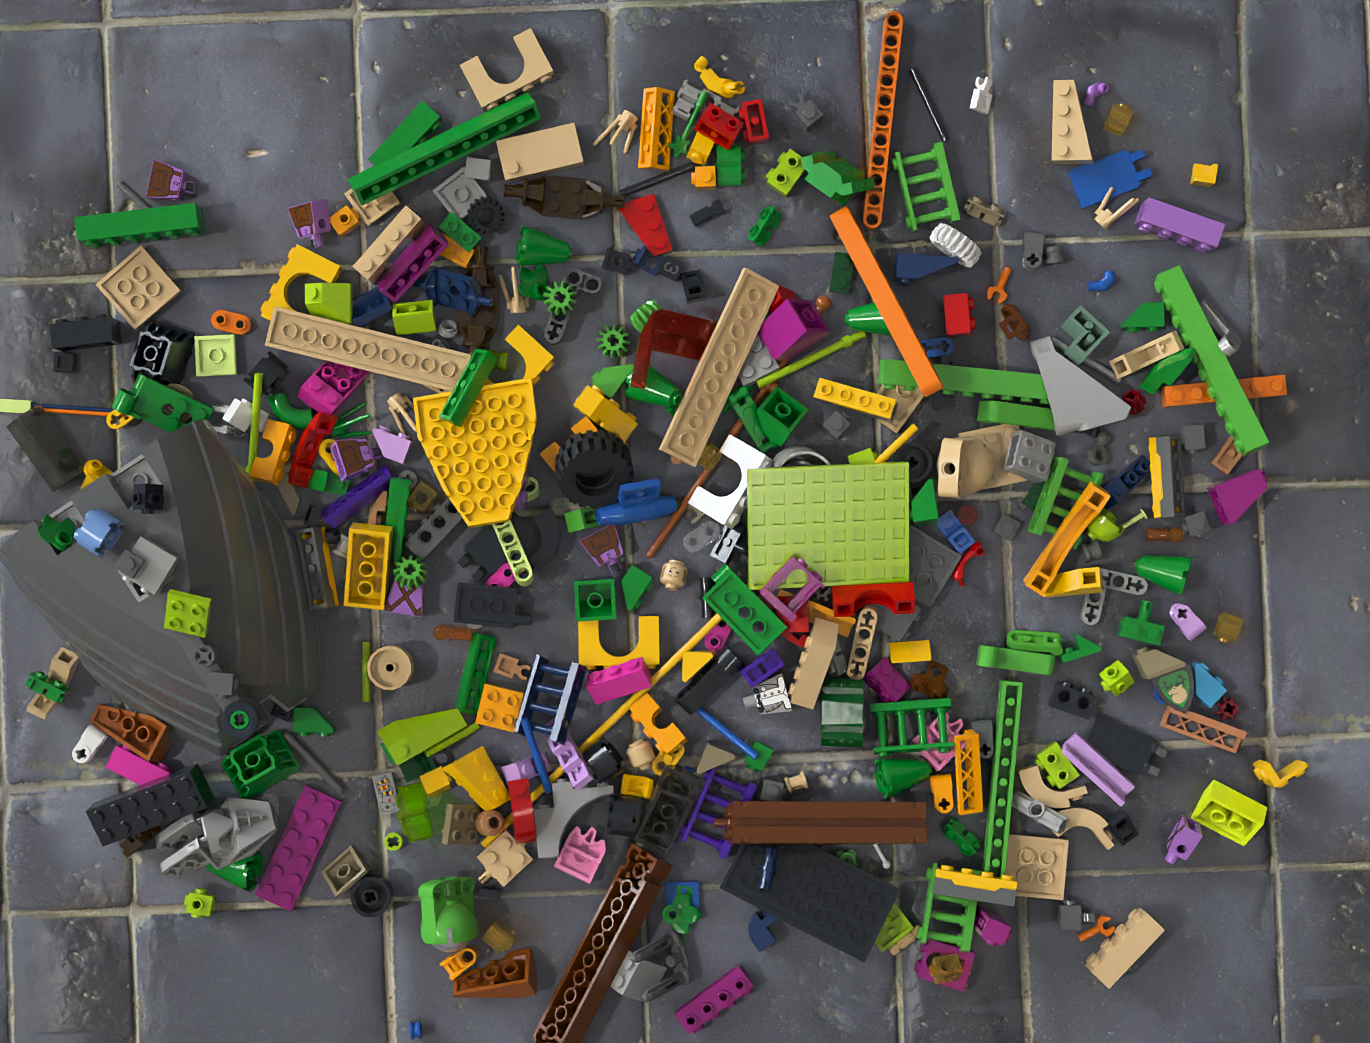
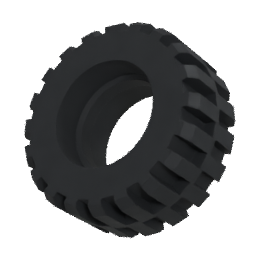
M587 430V433L581 434L580 432L575 434L573 439L570 437L565 441L566 445L560 447L559 453L555 458V471L559 489L565 498H569V501L575 505L579 503L580 507L586 508V506H590L591 509H597V506L604 507L608 506L611 502L614 504L619 501L620 485L632 483L634 468L629 449L620 437L615 438V434L610 432L605 434L603 430H597V432ZM592 461H604L612 465L605 474L599 477L588 478L577 473L583 465Z

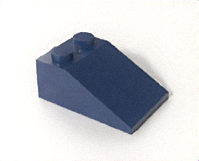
M898 253L895 257L893 282H898L900 286H910L911 283L954 267L959 262V258Z

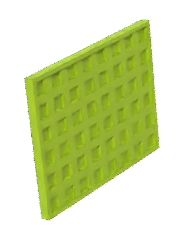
M908 462L747 469L748 577L750 590L762 589L791 556L796 560L800 557L808 564L806 569L811 573L813 571L817 572L823 578L821 582L824 586L909 582ZM800 569L794 570L776 589L804 587L808 579L807 574Z

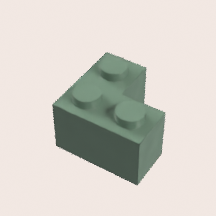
M1080 305L1061 326L1074 339V342L1063 354L1075 365L1079 366L1105 339L1110 331Z

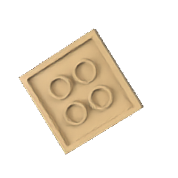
M141 245L95 284L136 331L182 292Z
M1002 424L958 434L959 437L970 436L980 439L986 444L984 448L990 449L994 457L995 469L992 479L981 490L1027 481L1025 478L1003 471L1012 432L1020 431L1019 426Z
M1009 834L1005 875L1014 876V880H1018L1016 896L1064 899L1068 839Z

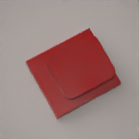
M794 596L777 597L787 605ZM808 600L795 612L797 617L792 622L776 609V616L788 627L783 633L809 632Z

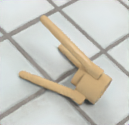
M624 110L622 115L619 114L616 120L597 138L593 146L601 142L618 124L619 128L611 139L610 145L614 144L622 130L628 131L630 129L623 153L626 154L634 131L638 126L635 124L638 118L631 112Z
M1110 187L1101 205L1094 212L1098 215L1094 220L1106 230L1116 219L1138 203L1139 198L1130 199L1114 214L1108 209L1103 211L1114 189Z
M512 267L514 297H511V300L502 275L498 276L507 302V309H510L511 314L525 313L526 307H529V298L525 297L523 300V296L518 295L515 267Z
M400 392L396 393L387 400V403L390 405L389 410L393 414L398 428L402 434H405L397 414L402 413L409 425L417 432L414 422L405 411L408 407L406 404L414 409V403L406 395L402 396Z

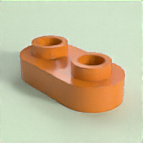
M218 310L211 317L213 327L221 331L246 335L252 328L251 320L245 315ZM220 316L224 317L223 323H218ZM239 321L244 323L242 328L237 327Z

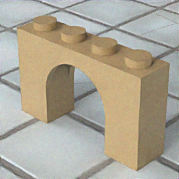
M531 28L513 37L524 59L523 73L516 81L509 84H500L493 81L487 75L478 56L460 64L483 111H489L499 106L498 103L504 100L508 102L516 98L515 94L521 91L525 93L534 88L533 85L538 82L542 84L552 79L551 76L554 75V72Z
M405 206L352 267L375 285L376 281L386 271L384 266L393 252L406 239L411 238L414 240L426 224L410 208Z

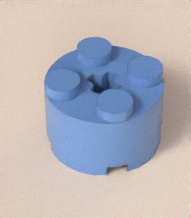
M98 508L95 511L90 509L85 515L84 519L86 521L82 527L76 530L73 538L77 540L78 545L102 558L106 555L103 552L106 549L111 551L119 540L123 531L120 529V525L124 526V522L102 508Z

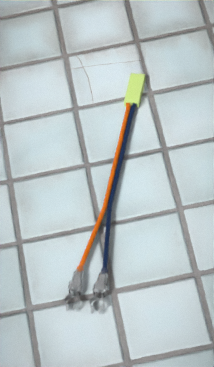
M0 399V412L31 414L32 412L108 416L114 410L111 408L34 404L28 400ZM230 404L211 406L214 408L212 412L225 415ZM123 414V415L120 416V417H127V418H129V417H128L127 415H125V414ZM229 424L212 425L218 434L229 436L233 433L237 436L232 432V426Z

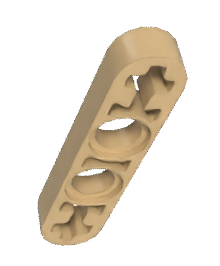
M872 605L864 606L859 614L847 668V674L850 679L861 680L866 672L878 619V610ZM870 611L872 617L869 624H865L867 618L865 614ZM862 629L868 630L870 637L862 638L859 631ZM863 648L866 651V655L859 657L856 655L855 650ZM857 662H860L859 671L861 672L854 674L852 669L855 668Z

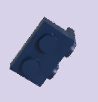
M378 286L352 300V319L357 327H365L373 319L384 317L392 310L388 297L380 292Z

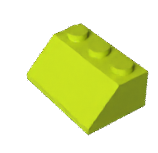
M1213 780L1203 792L1191 819L1245 846L1264 825L1267 807Z

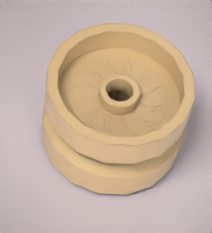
M388 645L377 649L371 655L368 661L367 672L370 680L377 687L383 690H394L410 681L414 673V661L406 649L398 645ZM388 664H392L394 666V669L391 672L388 671Z

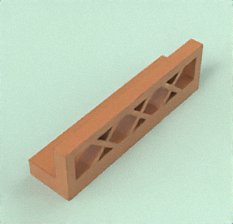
M1169 705L1166 706L1159 725L1235 754L1241 739L1245 740L1247 734L1246 731L1188 710L1184 714L1174 710ZM1169 713L1177 715L1180 723L1174 726L1166 724ZM1194 721L1199 730L1190 733L1184 724ZM1210 727L1214 728L1217 737L1211 740L1207 739L1203 732ZM1229 734L1236 737L1232 748L1225 746L1222 739Z

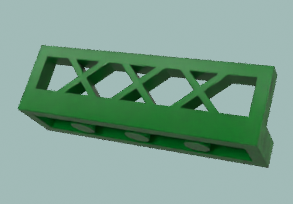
M391 477L386 526H393L391 556H394V563L401 562V558L404 555L411 480Z

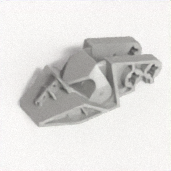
M228 797L217 810L215 809L206 814L194 812L182 817L155 837L156 847L161 852L175 850L178 841L189 842L188 845L160 864L162 875L165 877H180L182 868H194L196 870L208 864L219 870L254 855L277 831L271 803ZM203 834L205 835V837H202V838H200V839H199V838H196V837L201 836V835H203Z

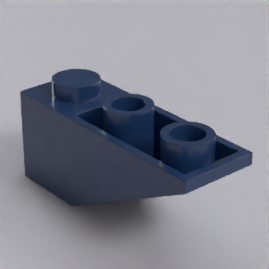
M1143 455L1139 456L1102 487L1111 496L1104 506L1106 510L1118 504L1151 474L1150 463Z

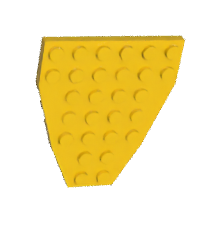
M532 378L483 386L461 427L439 418L452 391L413 398L418 439L433 466V470L444 492L468 527L472 528L510 521L525 480L537 422Z

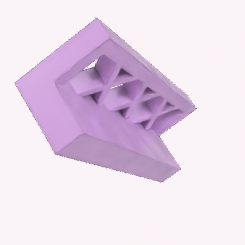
M1077 731L1062 744V754L1118 805L1122 806L1125 803V796L1135 788V784Z

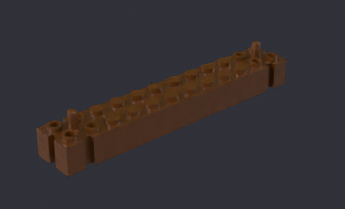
M634 843L631 844L625 856L628 859L625 866L620 865L532 1035L535 1039L533 1043H581L661 889L659 882L666 879L673 866L672 864L657 857L655 853L645 847Z

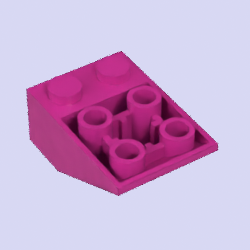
M325 361L301 386L298 398L317 413L320 411L335 415L367 377L369 371Z

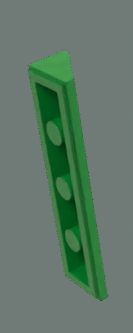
M475 349L439 415L440 419L461 427L497 362L496 356L489 351Z
M473 632L455 708H458L459 712L477 715L497 637Z

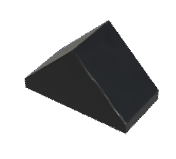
M700 269L680 274L687 304L707 299Z
M1119 809L1105 819L1109 824L1108 827L1122 846L1139 835L1128 814L1122 809Z

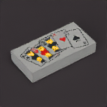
M393 772L372 776L380 815L401 811Z

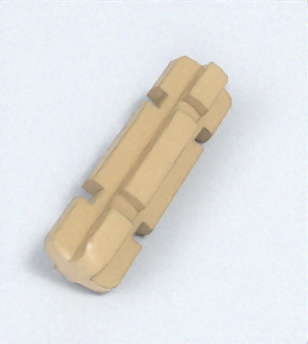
M919 925L914 926L911 932L888 948L893 956L915 941Z

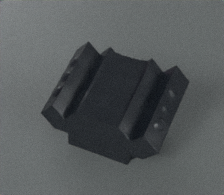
M152 320L146 326L145 332H139L129 364L133 366L131 374L133 384L139 373L164 385L180 384L185 378V370L190 356L193 355L191 346L195 343V332Z

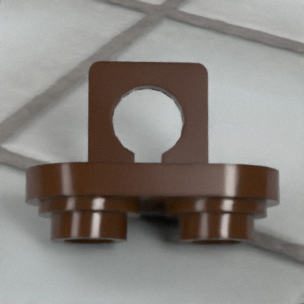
M1008 304L1002 307L1001 314L1004 320L999 323V326L1006 337L1011 340L1016 336L1021 341L1029 338L1031 327L1020 315L1019 308L1016 305ZM1007 324L1009 325V327L1011 328V330H1012L1013 332H1010V331L1007 329Z
M930 660L925 675L920 673L914 674L911 677L910 685L915 692L928 695L932 699L947 698L949 688L943 682L948 668ZM931 668H938L941 671V675L933 676Z

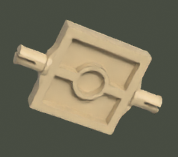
M505 830L477 856L486 870L478 880L484 885L489 878L493 877L505 887L533 860V857L526 850L525 845L527 843L516 845L515 837L508 830Z

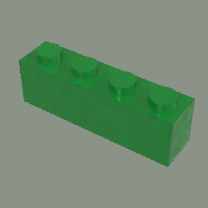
M422 100L368 160L375 166L427 141V136L430 132H436L441 126V117Z

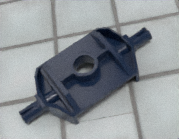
M435 268L430 272L425 281L417 279L413 286L424 289L428 300H433L434 307L439 304L470 313L468 317L475 314L481 304L489 307L493 305L492 298L483 297L480 283L475 278L444 269ZM453 286H456L460 293H457Z

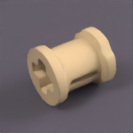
M803 771L799 775L784 778L789 794L801 788L808 789Z

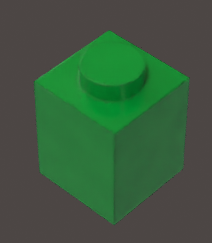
M755 739L751 748L759 753V756L756 760H753L747 755L744 762L747 763L746 767L754 772H757V770L762 772L774 750Z

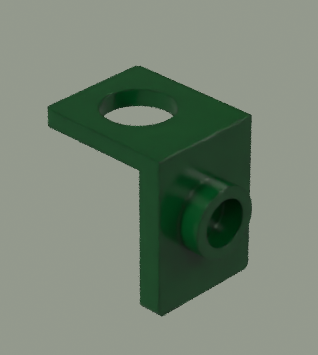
M425 752L399 765L406 782H410L436 769L431 756L427 757Z

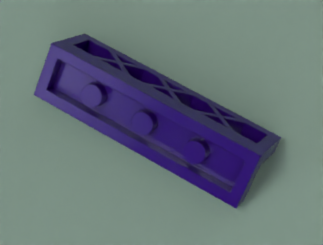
M385 464L323 509L321 514L327 524L329 523L332 528L337 527L381 495L383 491L388 490L391 477H396Z

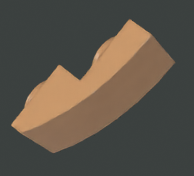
M383 491L376 500L368 524H382V515H379V511L387 512L388 491Z

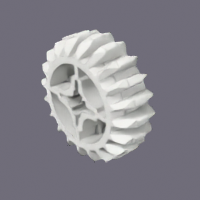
M940 223L932 231L930 240L935 247L948 257L959 258L958 263L960 265L972 267L979 260L982 254L979 247L967 236L950 225Z

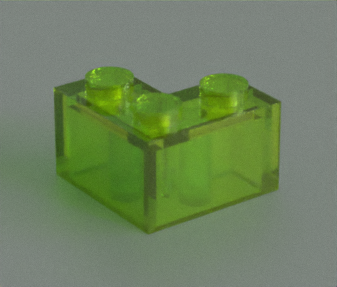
M422 783L398 787V796H395L397 807L400 808V811H397L398 822L402 823L403 835H407L410 843L433 838L432 821L427 810L426 794Z

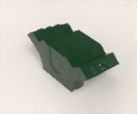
M824 678L821 686V746L862 748L863 680Z

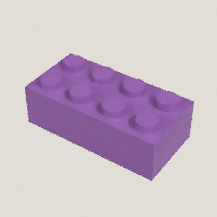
M1149 197L1141 203L1134 226L1139 227L1138 230L1147 234L1153 232L1160 239L1168 240L1170 238L1175 240L1177 245L1183 247L1189 245L1195 247V251L1206 254V252H1210L1218 247L1225 224Z

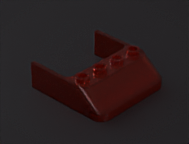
M664 309L653 311L639 335L630 387L645 389L652 351L700 361L718 322Z

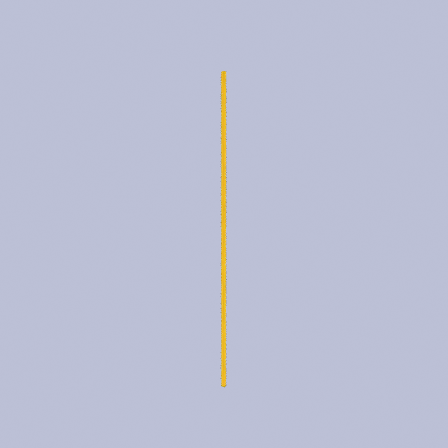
M912 424L873 463H884L918 430L917 426ZM718 614L706 623L652 676V687L683 658V652H689L722 620ZM652 687L635 692L578 748L581 755H583V751L605 734ZM561 765L549 776L551 785L565 772ZM542 783L530 794L532 803L545 792ZM512 812L504 819V828L498 835L487 836L481 841L485 848L513 823Z

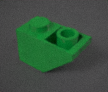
M1164 302L1141 304L1121 324V329H1126L1128 333L1139 332V329H1146V332H1159V328L1164 327Z
M633 564L621 581L626 606L629 611L633 608L637 610L642 602L640 596L644 591L648 593L654 584L651 582L653 577Z
M294 707L293 732H298V736H310L311 732L318 733V736L329 737L331 733L336 732V727L317 707Z

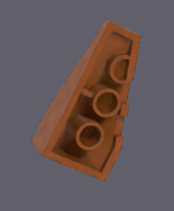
M98 704L89 721L147 761L162 762L170 746L169 726L151 715Z
M527 948L511 951L505 954L506 957L498 961L492 960L488 962L489 965L481 969L475 968L454 978L453 997L522 998L537 995V973L532 950Z

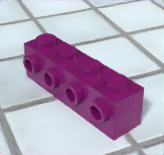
M428 224L376 281L380 292L396 303L449 245L445 236L431 224Z
M978 906L973 928L986 940V943L995 947L998 944L1004 946V943H1008L1011 938V926L1001 915Z
M737 964L675 1010L674 1015L688 1034L691 1032L695 1034L704 1027L703 1024L706 1021L715 1020L720 1015L719 1012L722 1009H729L735 1005L737 998L740 996L744 998L750 994L753 982L742 967Z

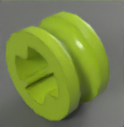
M396 832L389 833L384 840L386 848L391 851L398 850L403 843L402 836ZM396 836L399 845L392 847L389 845L390 841L388 839L389 837L394 838Z

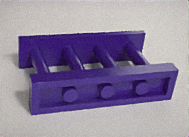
M714 767L705 772L703 777L706 780L688 824H683L679 834L682 835L681 841L683 842L686 841L687 836H690L715 847L719 851L718 856L726 859L732 844H728V840H717L692 829L695 818H699L714 825V819H719L699 810L703 799L724 808L728 806V803H731V801L707 792L711 780L740 792V795L743 796L741 802L751 801L757 783L749 780L748 785L745 783L742 785L716 774L717 767Z

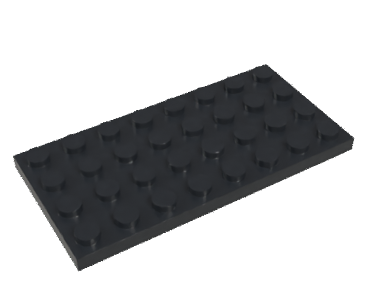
M742 844L720 886V889L863 963H865L900 892V889L812 844ZM766 848L778 850L775 864L777 870L773 875L771 891L765 890V888H758L762 874L760 869L764 864Z

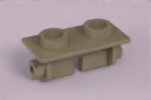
M969 195L967 201L970 204L966 202L963 208L966 214L978 219L982 212L985 214L982 221L994 227L995 225L1000 226L1002 219L999 217L1004 218L1005 216L1003 208L994 203L990 205L984 202L985 199L978 195H974V197Z

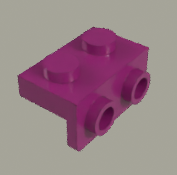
M886 657L882 658L863 677L866 684L874 690L883 703L896 702L911 688Z

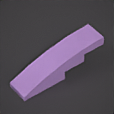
M556 717L546 723L545 726L552 727ZM568 732L565 746L549 740L550 735L545 734L552 753L557 756L562 769L568 774L572 786L578 791L589 783L593 777L570 733Z

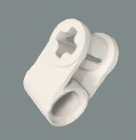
M90 724L72 751L73 759L78 763L90 761L104 744L108 734ZM80 750H86L85 754L87 757L81 758L82 753Z

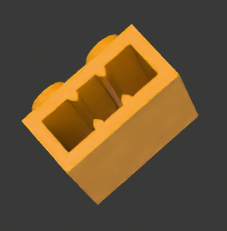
M485 683L475 723L514 732L515 721L519 716L525 692Z

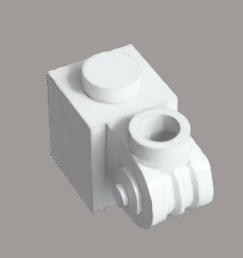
M235 398L222 419L245 432L251 423L252 403L245 399L239 401ZM261 409L259 432L264 431L269 416L268 413Z

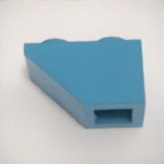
M1193 662L1191 664L1194 679L1193 695L1206 707L1211 708L1227 691L1223 687L1225 683L1217 676L1213 678L1208 673L1210 669L1202 662L1200 664Z

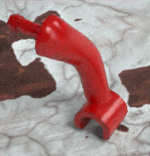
M975 541L970 546V550L961 557L956 565L953 579L958 580L960 586L964 585L962 578L964 577V569L967 562L975 555L980 557L985 553L981 548L982 544Z

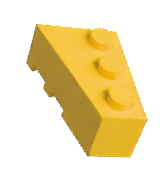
M483 746L441 768L445 773L448 772L456 780L455 782L462 786L484 811L493 810L510 800V794Z

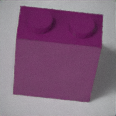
M786 299L762 323L758 333L761 341L767 346L770 356L775 361H788L828 335L830 331L811 300Z
M1260 469L1250 470L1207 488L1221 525L1235 523L1268 488L1266 484L1268 479L1264 471L1261 472Z

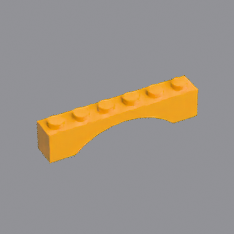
M1090 481L1023 579L1025 586L1041 596L1044 595L1073 544L1089 523L1100 513L1111 497L1107 490Z

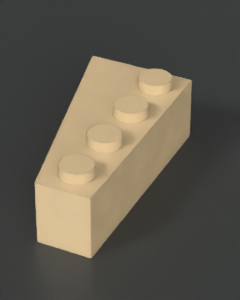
M1054 80L1052 162L1054 164H1095L1077 85L1074 80Z
M815 618L810 636H807L805 642V652H802L800 656V667H796L793 679H795V683L791 682L789 687L790 703L810 709L814 708L836 648L839 624Z

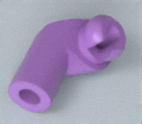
M1098 82L1089 86L1083 105L1093 107L1095 97L1107 93L1109 85L1104 82Z

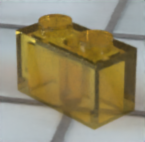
M497 917L484 932L481 939L501 954L503 950L507 952L514 944L516 932Z

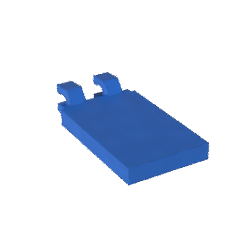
M1143 149L1129 154V151L1123 150L1094 161L1095 164H1085L1069 170L1068 175L1081 209L1102 202L1110 187L1114 189L1109 199L1139 188L1138 185H1141L1140 181L1150 178L1152 176L1150 168L1137 173L1133 162L1146 157Z

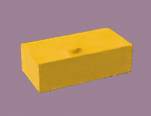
M353 522L350 526L344 606L384 610L388 599L393 526Z

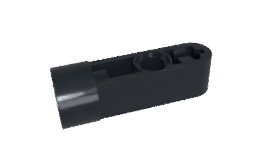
M726 645L723 646L713 656V659L678 693L675 702L689 715L695 713L745 664Z

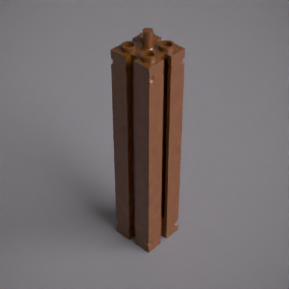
M732 801L724 808L725 819H714V827H725L724 838L728 840V844L920 845L927 843V827H925V819H927L926 802Z

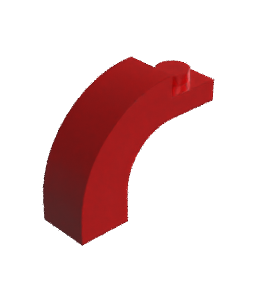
M528 778L508 781L515 843L518 845L536 842Z

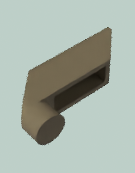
M288 461L283 469V478L279 481L277 487L292 516L296 517L302 499L295 486L288 483L291 461Z

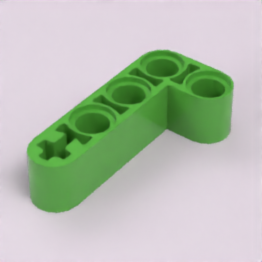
M979 401L978 422L1001 423L1055 431L1051 409L1000 401Z
M979 645L976 665L1053 676L1056 656Z

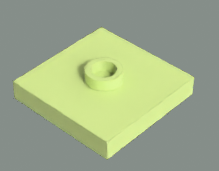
M235 334L194 336L197 377L238 375Z

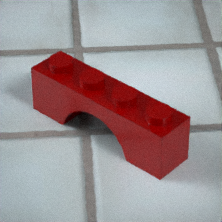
M913 582L832 586L834 617H853L858 609L869 604L884 605L894 614H915Z

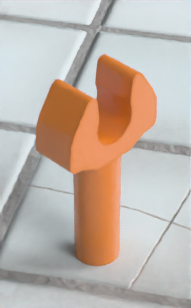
M1004 267L997 285L988 288L987 300L991 299L994 292L999 293L1000 296L997 304L1006 299L1007 294L1004 291V287L1012 269Z
M1109 916L1097 917L1096 926L1077 935L1080 942L1098 933L1104 934L1106 937L1111 935L1115 930L1114 926L1106 929L1103 928V923L1111 918Z

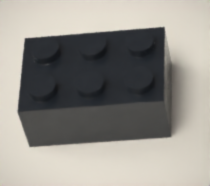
M108 314L95 315V319L77 317L75 318L76 321H68V319L55 320L56 324H49L52 348L65 352L121 345L119 320L114 319L113 316H108Z

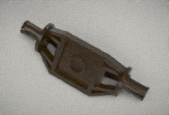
M546 175L531 180L525 178L522 186L504 184V197L521 198L523 206H528L546 217L584 220L598 213L603 214L605 206L621 209L624 207V196L607 195L605 186L600 187L586 179ZM528 198L538 200L540 203L530 201ZM588 205H600V207L586 208Z
M475 246V264L467 265L466 276L473 277L480 283L483 297L492 298L493 305L489 307L481 304L476 313L471 317H468L470 313L458 310L457 326L463 340L462 346L469 348L471 357L476 348H490L489 343L498 330L500 287L493 272L495 267L487 265L488 247L482 246V254L481 246ZM486 272H488V280H489V283H487V275H486ZM484 331H486L485 337H484V341H483V343H482L483 333H484Z

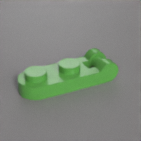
M1013 630L1007 635V646L1014 650L1051 652L1056 656L1063 653V636L1060 633Z

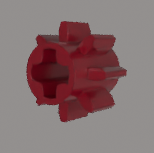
M1130 390L1122 395L1123 401L1131 406L1129 414L1137 415L1144 410L1146 399L1145 396H1141L1140 391Z
M1222 696V701L1215 703L1218 706V710L1215 713H1221L1222 720H1225L1227 716L1230 720H1234L1233 715L1240 714L1237 711V706L1240 703H1234V697L1232 696L1228 700ZM1226 704L1231 705L1229 712L1224 711Z

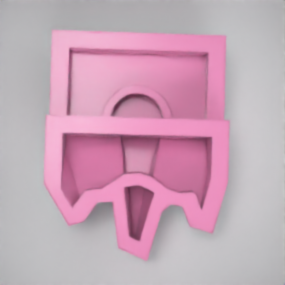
M946 713L948 742H954V736L960 735L958 732L962 728L963 722L962 719H959L954 723H949L950 716ZM937 717L926 726L928 744L940 743ZM919 733L910 741L912 745L920 744ZM964 740L960 741L961 750L965 747ZM951 749L950 753H939L938 750L920 752L936 771H940L955 757V749Z
M576 826L569 834L554 867L590 884L605 854V840L594 841L597 831L593 826L585 835H582L581 829Z

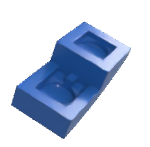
M950 509L939 516L940 524H936L959 554L975 543L974 539Z

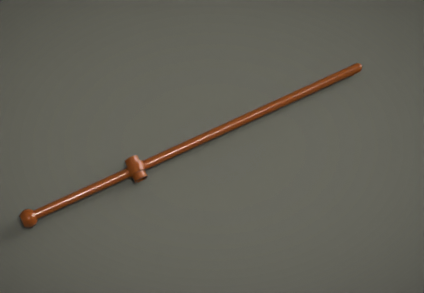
M824 295L819 296L816 300V309L819 314L831 307L832 301ZM778 361L777 364L782 369L788 361ZM774 381L761 387L752 399L755 405L758 406L768 391L771 393L780 384ZM738 419L729 432L735 438L743 427L740 419ZM727 437L647 551V558H652L689 506L688 502L697 487H702L724 455L719 451Z

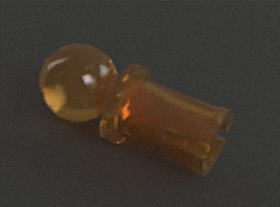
M1164 527V529L1147 528L1145 532L1146 541H1164V543H1167L1168 539L1174 543H1180L1185 536L1183 530L1178 527L1172 528L1170 531H1168L1167 527Z
M438 625L433 630V635L437 640H444L450 637V641H471L472 629L454 628V626L448 629L444 625Z

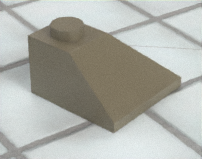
M1148 646L1137 649V653L1132 655L1140 678L1151 679L1186 666L1185 662L1156 649H1149Z

